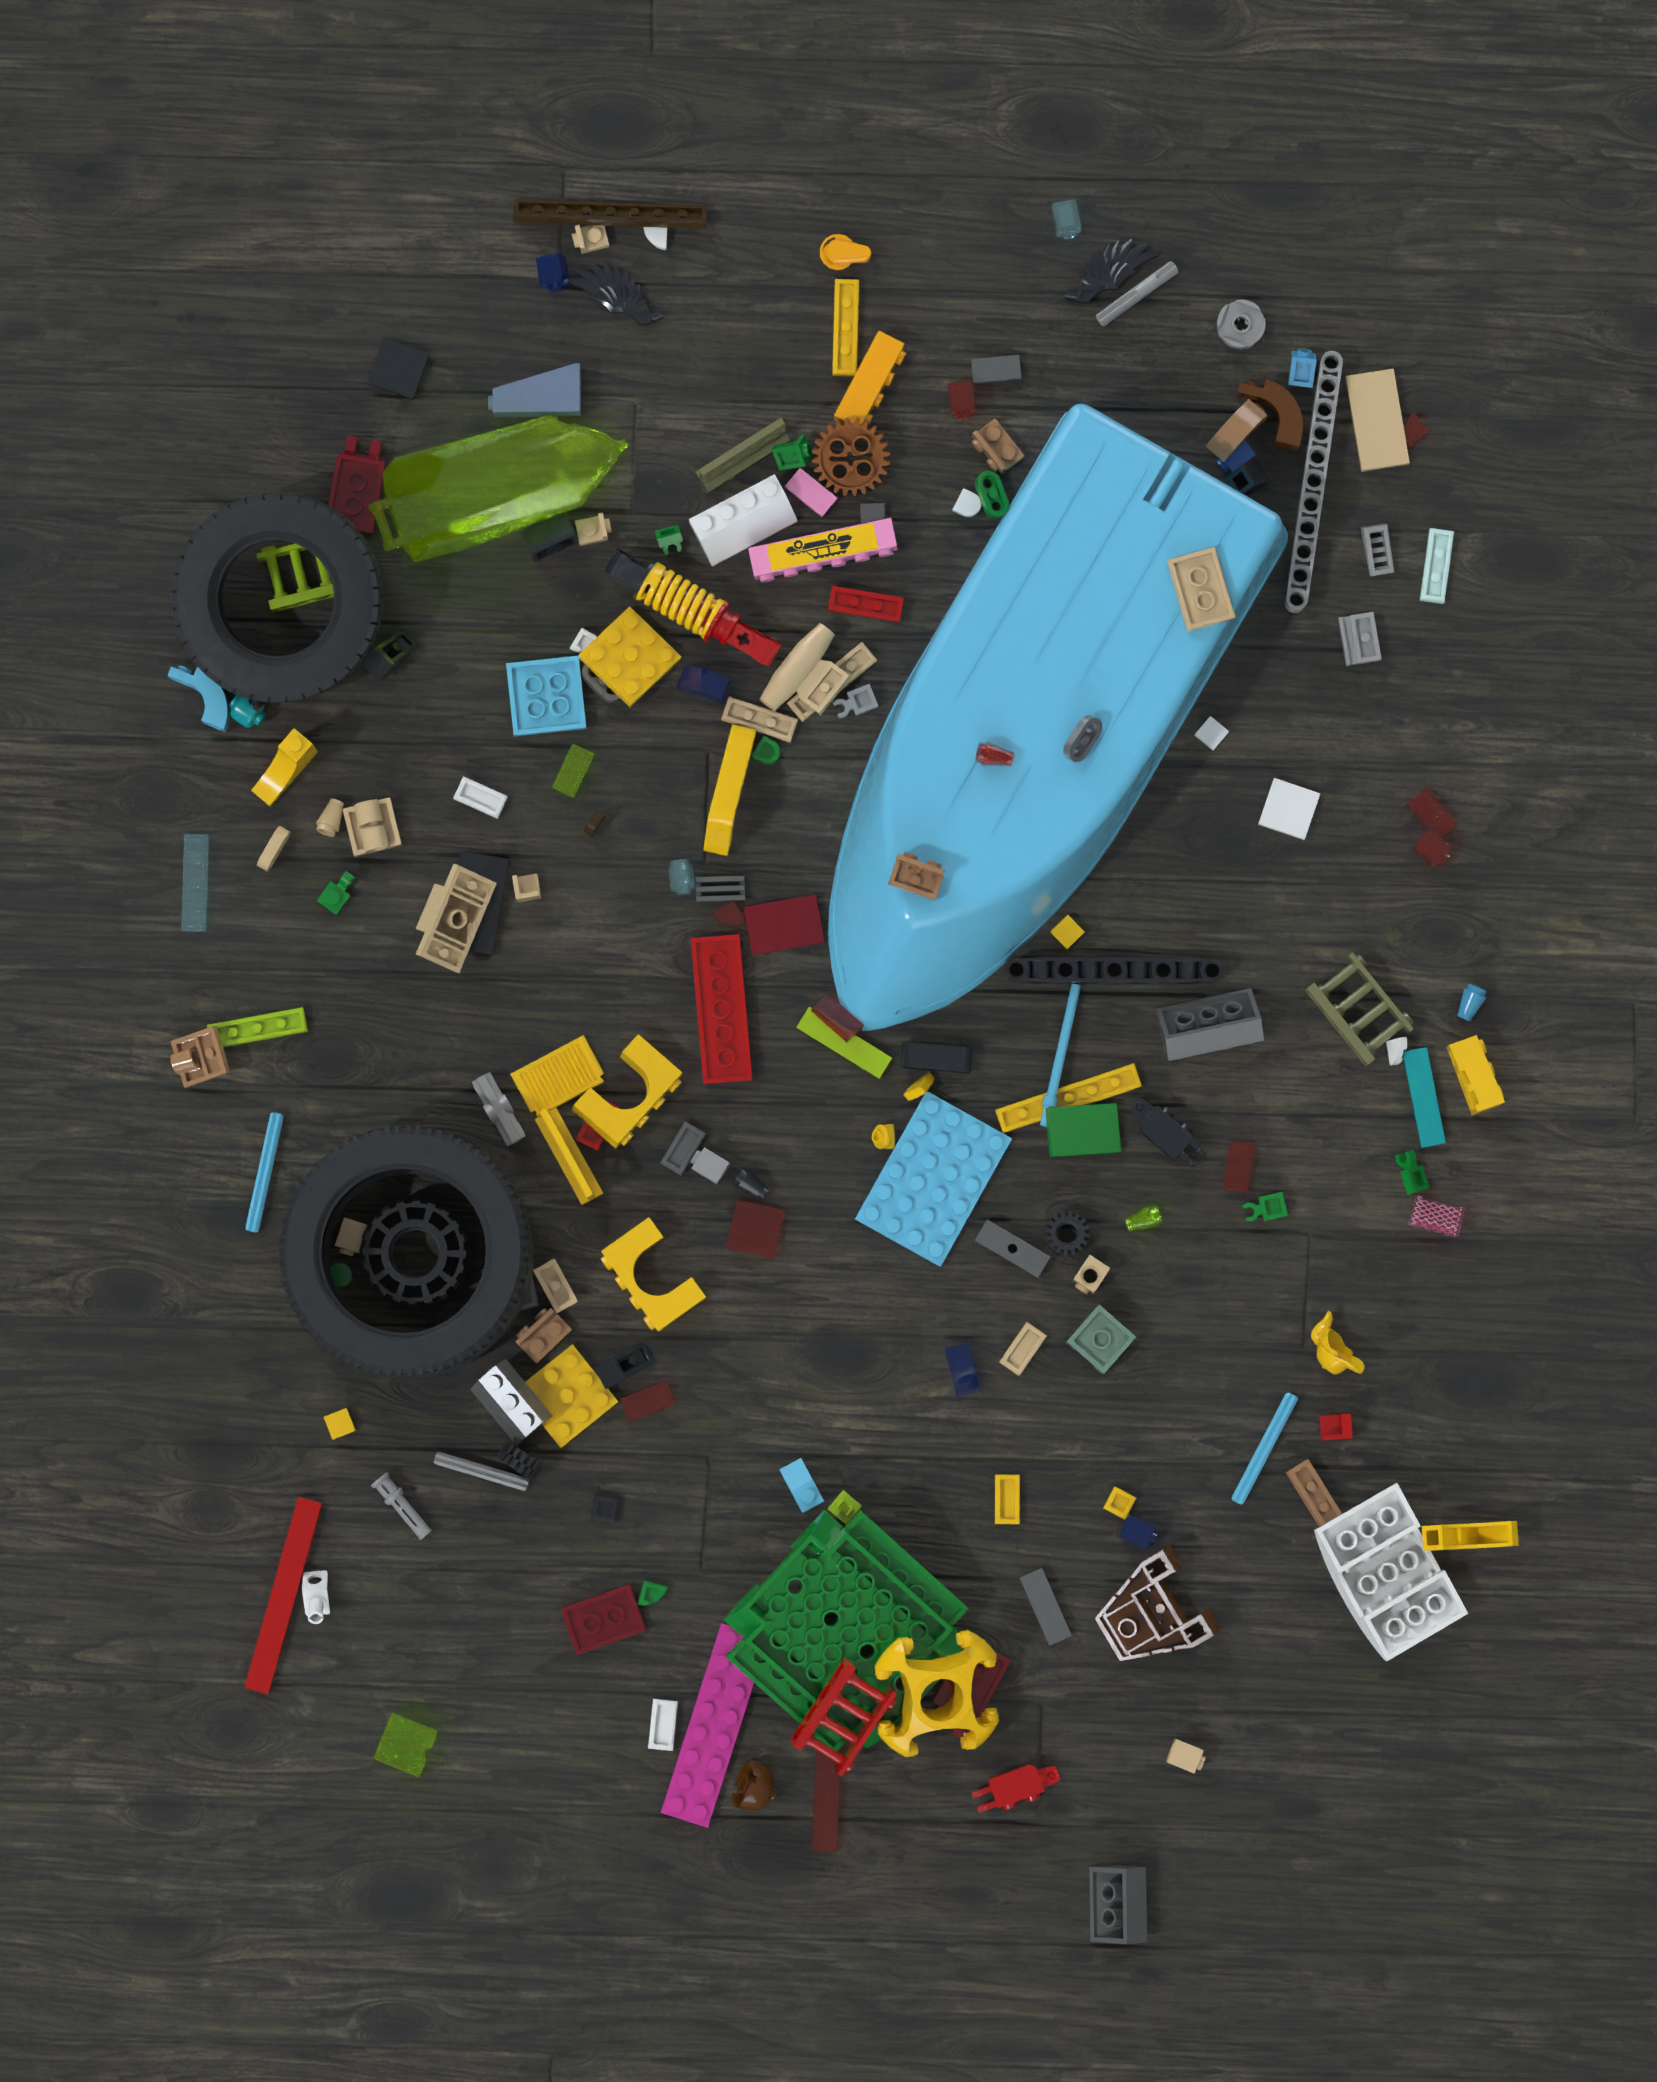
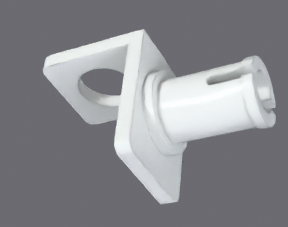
M327 1571L303 1573L302 1594L305 1614L308 1616V1621L312 1624L321 1623L323 1615L330 1614ZM314 1577L322 1579V1581L317 1584H311L308 1582L311 1578Z

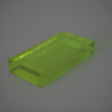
M572 744L552 789L575 798L595 754Z

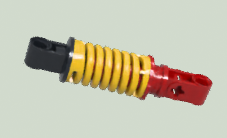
M616 549L605 568L606 573L635 588L632 596L633 600L641 601L643 599L646 606L652 605L653 610L660 611L664 616L668 615L670 620H676L677 624L684 625L687 630L692 629V632L700 635L705 642L714 637L720 640L722 645L725 646L729 643L770 667L782 646L775 639L740 621L741 616L739 614L734 615L728 611L730 602L722 599L715 600V596L712 593L704 598L707 591L700 589L697 594L698 585L693 584L689 589L690 580L685 579L681 584L683 579L681 575H676L673 579L674 571H666V567L659 563L657 559H654L649 566H646L630 554ZM747 633L748 640L750 641L744 644L742 642L743 637L740 635Z

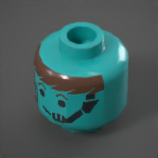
M236 695L229 705L231 718L245 728H250L254 724L259 726L266 716L263 712L265 704L261 701L250 700Z

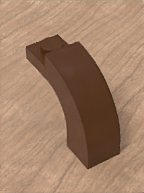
M1267 379L1263 388H1260L1259 384L1251 381H1245V384L1240 383L1236 397L1265 404L1275 413L1278 421V431L1274 446L1298 451L1303 433V419L1300 408L1293 396L1281 385Z

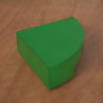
M644 1581L638 1605H650L659 1601L666 1593L668 1586Z

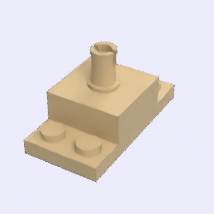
M453 864L445 885L434 884L416 929L424 932V936L416 955L453 972L460 973L497 883Z

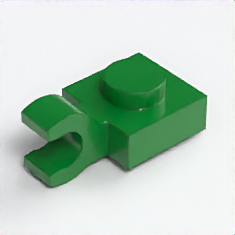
M346 871L337 885L330 881L317 899V902L335 915H338L351 897L346 891L355 880V877Z
M1413 1150L1405 1152V1155L1403 1153L1395 1156L1397 1164L1404 1168L1400 1173L1407 1195L1430 1189L1423 1165H1417L1416 1154Z

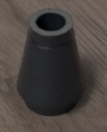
M742 1167L732 1180V1183L736 1185L735 1188L759 1200H762L769 1190L750 1168Z

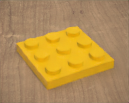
M628 607L579 654L578 658L620 699L631 707L680 661L681 656L631 607Z
M573 1344L525 1382L553 1415L543 1426L560 1448L618 1403V1400L610 1390H605L598 1375Z

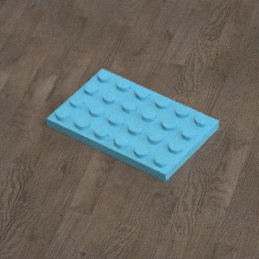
M926 1092L855 1220L941 1267L1012 1138L935 1095Z

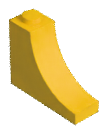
M293 728L278 746L274 760L251 791L271 807L318 751L309 740Z

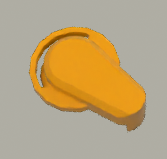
M835 234L827 237L821 244L820 258L828 268L843 270L852 263L869 262L871 250L865 245L853 243L845 235ZM832 238H835V240H832L831 242H829V244H827V245L824 247L825 243H826L828 240H830V239H832Z

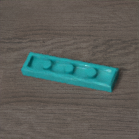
M1427 1047L1404 1051L1403 1060L1420 1146L1425 1148L1445 1144Z

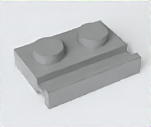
M1374 612L1338 618L1346 666L1382 660Z

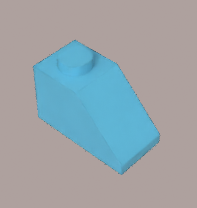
M801 1458L779 1469L802 1513L824 1502Z

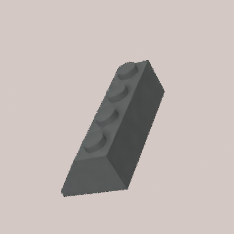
M1251 988L1156 1008L1168 1061L1264 1041L1262 1020Z

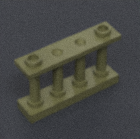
M1352 952L1347 957L1351 964L1323 986L1321 984L1317 986L1313 983L1305 992L1366 1067L1375 1060L1373 1055L1378 1047L1402 1028L1407 1034L1414 1028L1411 1026L1413 1021L1409 1015L1398 1010L1365 967L1368 965L1359 954L1355 956ZM1358 971L1366 983L1338 1005L1336 1003L1332 1005L1327 999L1328 993ZM1373 990L1381 1002L1354 1024H1347L1342 1018L1345 1015L1344 1012ZM1388 1009L1397 1021L1369 1043L1365 1042L1363 1044L1358 1038L1359 1031Z

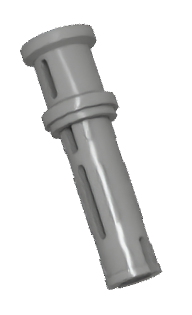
M386 1472L371 1487L376 1488L385 1498L384 1502L386 1504H391L419 1537V1540L423 1539L432 1529L429 1528L416 1510L402 1495L404 1493L403 1489L398 1488L389 1478V1472Z

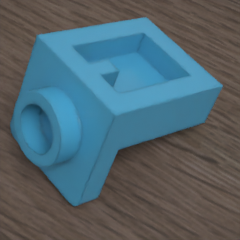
M1298 349L1297 351H1292L1288 385L1313 388L1317 359L1316 354L1312 353L1311 350Z

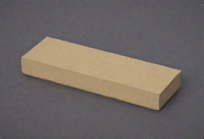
M728 697L721 721L755 729L758 733L791 743L798 719Z

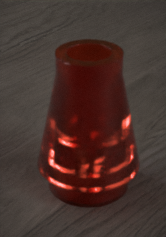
M988 741L986 743L980 742L975 760L981 763L982 766L1010 767L1013 762L1014 752L1007 751Z

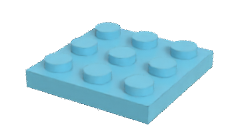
M578 656L506 663L514 737L587 729Z

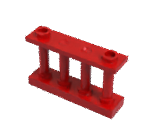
M845 1657L790 1738L792 1746L801 1751L804 1746L807 1747L809 1745L836 1762L837 1765L834 1769L841 1777L845 1771L848 1773L855 1763V1756L885 1711H889L897 1699L895 1697L897 1693L892 1687L889 1686L885 1693L856 1676L854 1671L856 1667ZM845 1684H852L879 1701L871 1714L842 1696L840 1691ZM837 1704L865 1722L857 1734L828 1717L827 1711L831 1705ZM818 1725H824L851 1742L843 1755L814 1737L813 1732Z

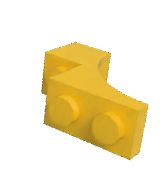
M1517 1521L1422 1526L1423 1551L1519 1546Z

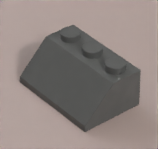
M506 1359L495 1365L470 1389L516 1446L520 1445L553 1416Z
M1089 1867L1090 1942L1117 1944L1147 1942L1146 1867Z

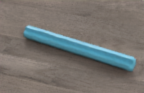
M273 1112L269 1117L245 1227L250 1232H258L261 1224L284 1118L279 1113Z
M1291 1393L1285 1394L1232 1496L1234 1502L1241 1505L1244 1504L1298 1400L1295 1395Z

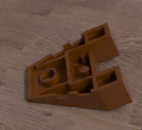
M1171 1545L1144 1560L1095 1618L1120 1661L1162 1652H1172L1173 1650L1193 1648L1221 1630L1209 1609L1188 1620L1163 1578L1183 1566Z

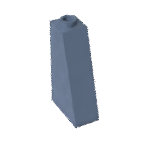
M580 363L571 364L493 388V396H488V410H493L494 417L581 416Z

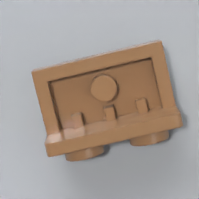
M904 852L903 855L898 854L888 885L935 901L945 874V870L941 869L942 865L930 860L927 861V864L917 861L918 856Z

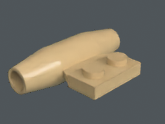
M819 623L802 638L773 673L760 697V701L775 711L797 691L801 701L821 716L850 679V675L831 661L821 660L835 636L834 633Z

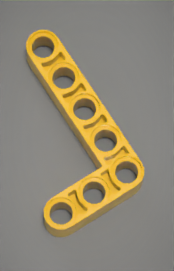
M732 724L709 811L703 851L728 855L735 814L755 740V729Z

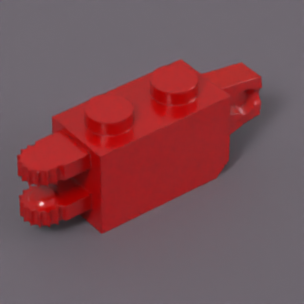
M1027 1764L989 1778L990 1786L972 1792L973 1798H979L989 1792L993 1793L995 1800L980 1804L977 1807L978 1813L994 1807H1003L1005 1811L1018 1806L1017 1801L1026 1798L1027 1802L1041 1798L1040 1793L1045 1792L1044 1789L1059 1781L1060 1777L1055 1766L1037 1769L1035 1766Z

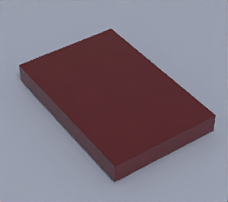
M816 894L744 907L752 956L824 943Z
M631 1584L561 1608L576 1655L647 1631Z

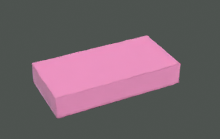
M801 468L785 485L789 492L822 518L838 500L835 495Z

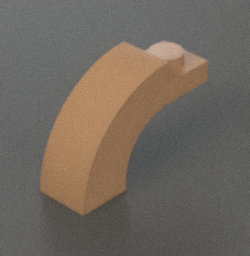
M1248 399L1219 429L1206 447L1224 462L1233 455L1244 440L1263 424L1269 416L1261 405L1253 403Z

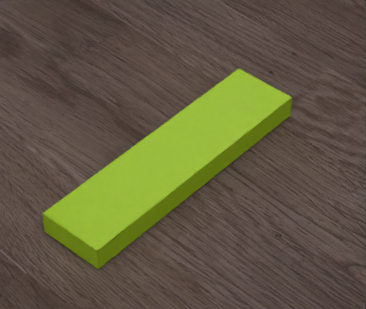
M303 1007L207 1025V1028L217 1026L223 1047L308 1032Z
M811 1007L807 1009L796 1027L880 1079L892 1060V1057Z

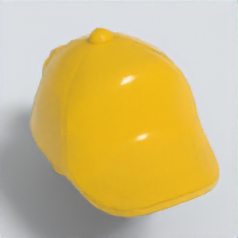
M1327 1311L1325 1317L1311 1332V1339L1317 1345V1359L1323 1369L1332 1374H1340L1346 1369L1362 1374L1365 1367L1364 1363L1352 1355V1350L1345 1346L1341 1336L1331 1329L1333 1317L1332 1313Z

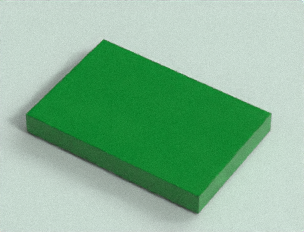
M1117 1103L1045 1108L1050 1157L1121 1152Z

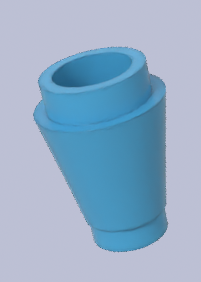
M1468 984L1467 988L1463 990L1457 1016L1471 1021L1485 1001L1486 997L1484 996L1487 991Z

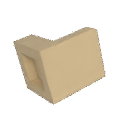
M537 874L520 877L517 875L512 876L515 897L518 903L542 899Z

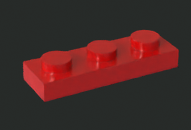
M832 586L828 611L900 623L904 598Z

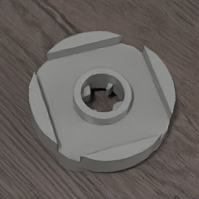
M1236 300L1224 306L1217 319L1219 338L1226 345L1235 349H1249L1262 338L1265 330V318L1260 308L1248 300ZM1240 318L1244 319L1245 324L1248 325L1242 331L1238 330L1237 326L1234 325L1235 320L1239 322Z

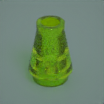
M1150 1204L1130 1217L1124 1218L1129 1232L1156 1228L1158 1224L1163 1223L1157 1205L1150 1206Z

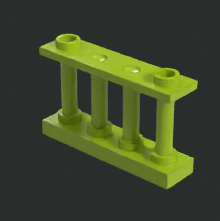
M298 544L277 549L275 546H269L261 549V553L256 554L260 562L267 561L275 592L274 599L268 600L273 613L334 597L330 576L317 557L316 560L322 583H320L321 587L311 589V586H308L299 553L307 549ZM289 554L299 588L297 593L291 595L284 592L276 561L277 557Z

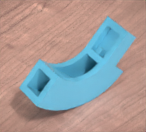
M179 665L178 669L171 667L167 675L171 680L194 688L202 694L205 710L201 721L208 726L227 732L230 721V709L228 699L222 687L207 677L198 667L194 675H191L192 670Z

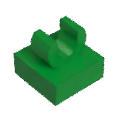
M678 524L655 531L659 547L663 548L665 555H669L668 546L672 544L676 545L678 552L681 551L680 542L683 539Z

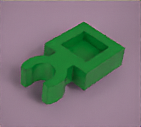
M1282 1192L1258 1197L1259 1205L1246 1203L1242 1206L1243 1209L1251 1208L1254 1212L1252 1217L1245 1218L1246 1222L1254 1221L1259 1215H1262L1263 1222L1288 1216Z

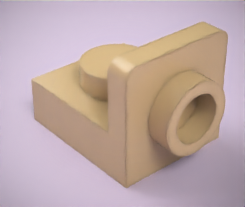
M575 226L576 233L572 234L575 248L580 247L581 254L610 247L605 226Z
M599 513L596 517L575 521L580 546L607 541V533L612 532L609 518L604 519L603 513Z

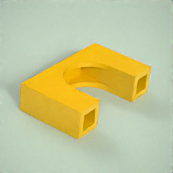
M639 1034L622 1051L620 1058L643 1078L647 1089L645 1100L635 1108L618 1109L606 1102L592 1088H589L574 1104L572 1109L574 1113L614 1148H617L620 1144L625 1146L634 1136L631 1133L636 1126L641 1128L650 1118L647 1114L653 1108L658 1110L666 1099L663 1096L668 1091L673 1093L681 1084L679 1079L682 1072Z
M648 1217L603 1249L601 1252L604 1256L601 1260L608 1270L612 1268L618 1275L615 1280L621 1289L625 1290L627 1288L630 1291L632 1297L629 1300L636 1310L642 1308L647 1315L643 1320L651 1331L656 1328L660 1332L705 1300L706 1296L692 1277L670 1293L661 1296L649 1295L638 1287L634 1278L636 1261L645 1251L664 1239Z

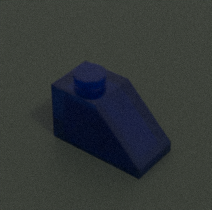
M685 665L677 688L723 704L731 681L730 677L714 671Z
M969 1343L944 1349L956 1396L960 1397L979 1392L980 1386Z

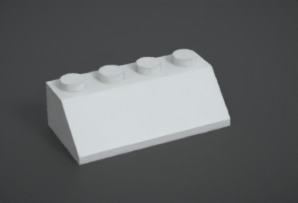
M775 474L689 519V524L712 567L798 522Z

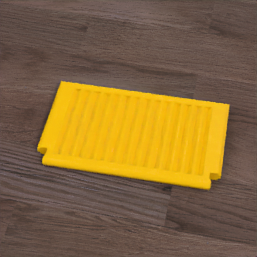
M584 1035L511 1073L530 1112L536 1111L537 1117L541 1116L539 1111L546 1108L549 1112L583 1094L589 1088H594L604 1082L600 1077L604 1072Z

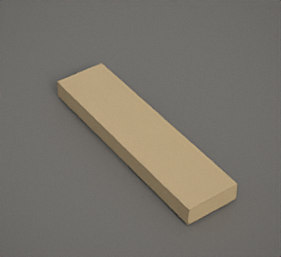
M863 642L835 663L836 666L850 675V679L840 692L877 662V659ZM798 694L787 702V705L801 722H804L815 713L814 710L801 701Z

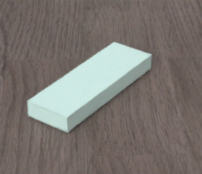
M1429 529L1419 601L1444 604L1454 531Z

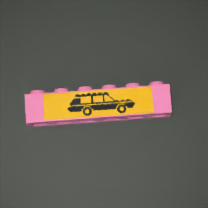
M891 518L748 548L755 580L760 579V582L772 581L775 579L774 576L783 574L784 577L796 576L798 571L808 569V572L820 571L822 566L830 564L832 567H839L845 565L846 561L853 559L856 562H863L869 560V556L879 554V557H887L893 555V551L898 550Z

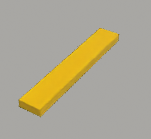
M1133 1063L1059 1088L1056 1098H1058L1057 1107L1089 1105L1142 1087L1135 1064ZM1047 1093L996 1109L995 1112L1002 1133L1041 1121L1044 1109L1042 1106L1043 1097Z

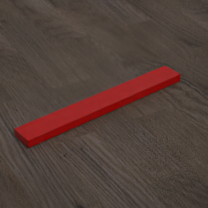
M302 1497L297 1499L244 1688L265 1694L270 1692L323 1503Z

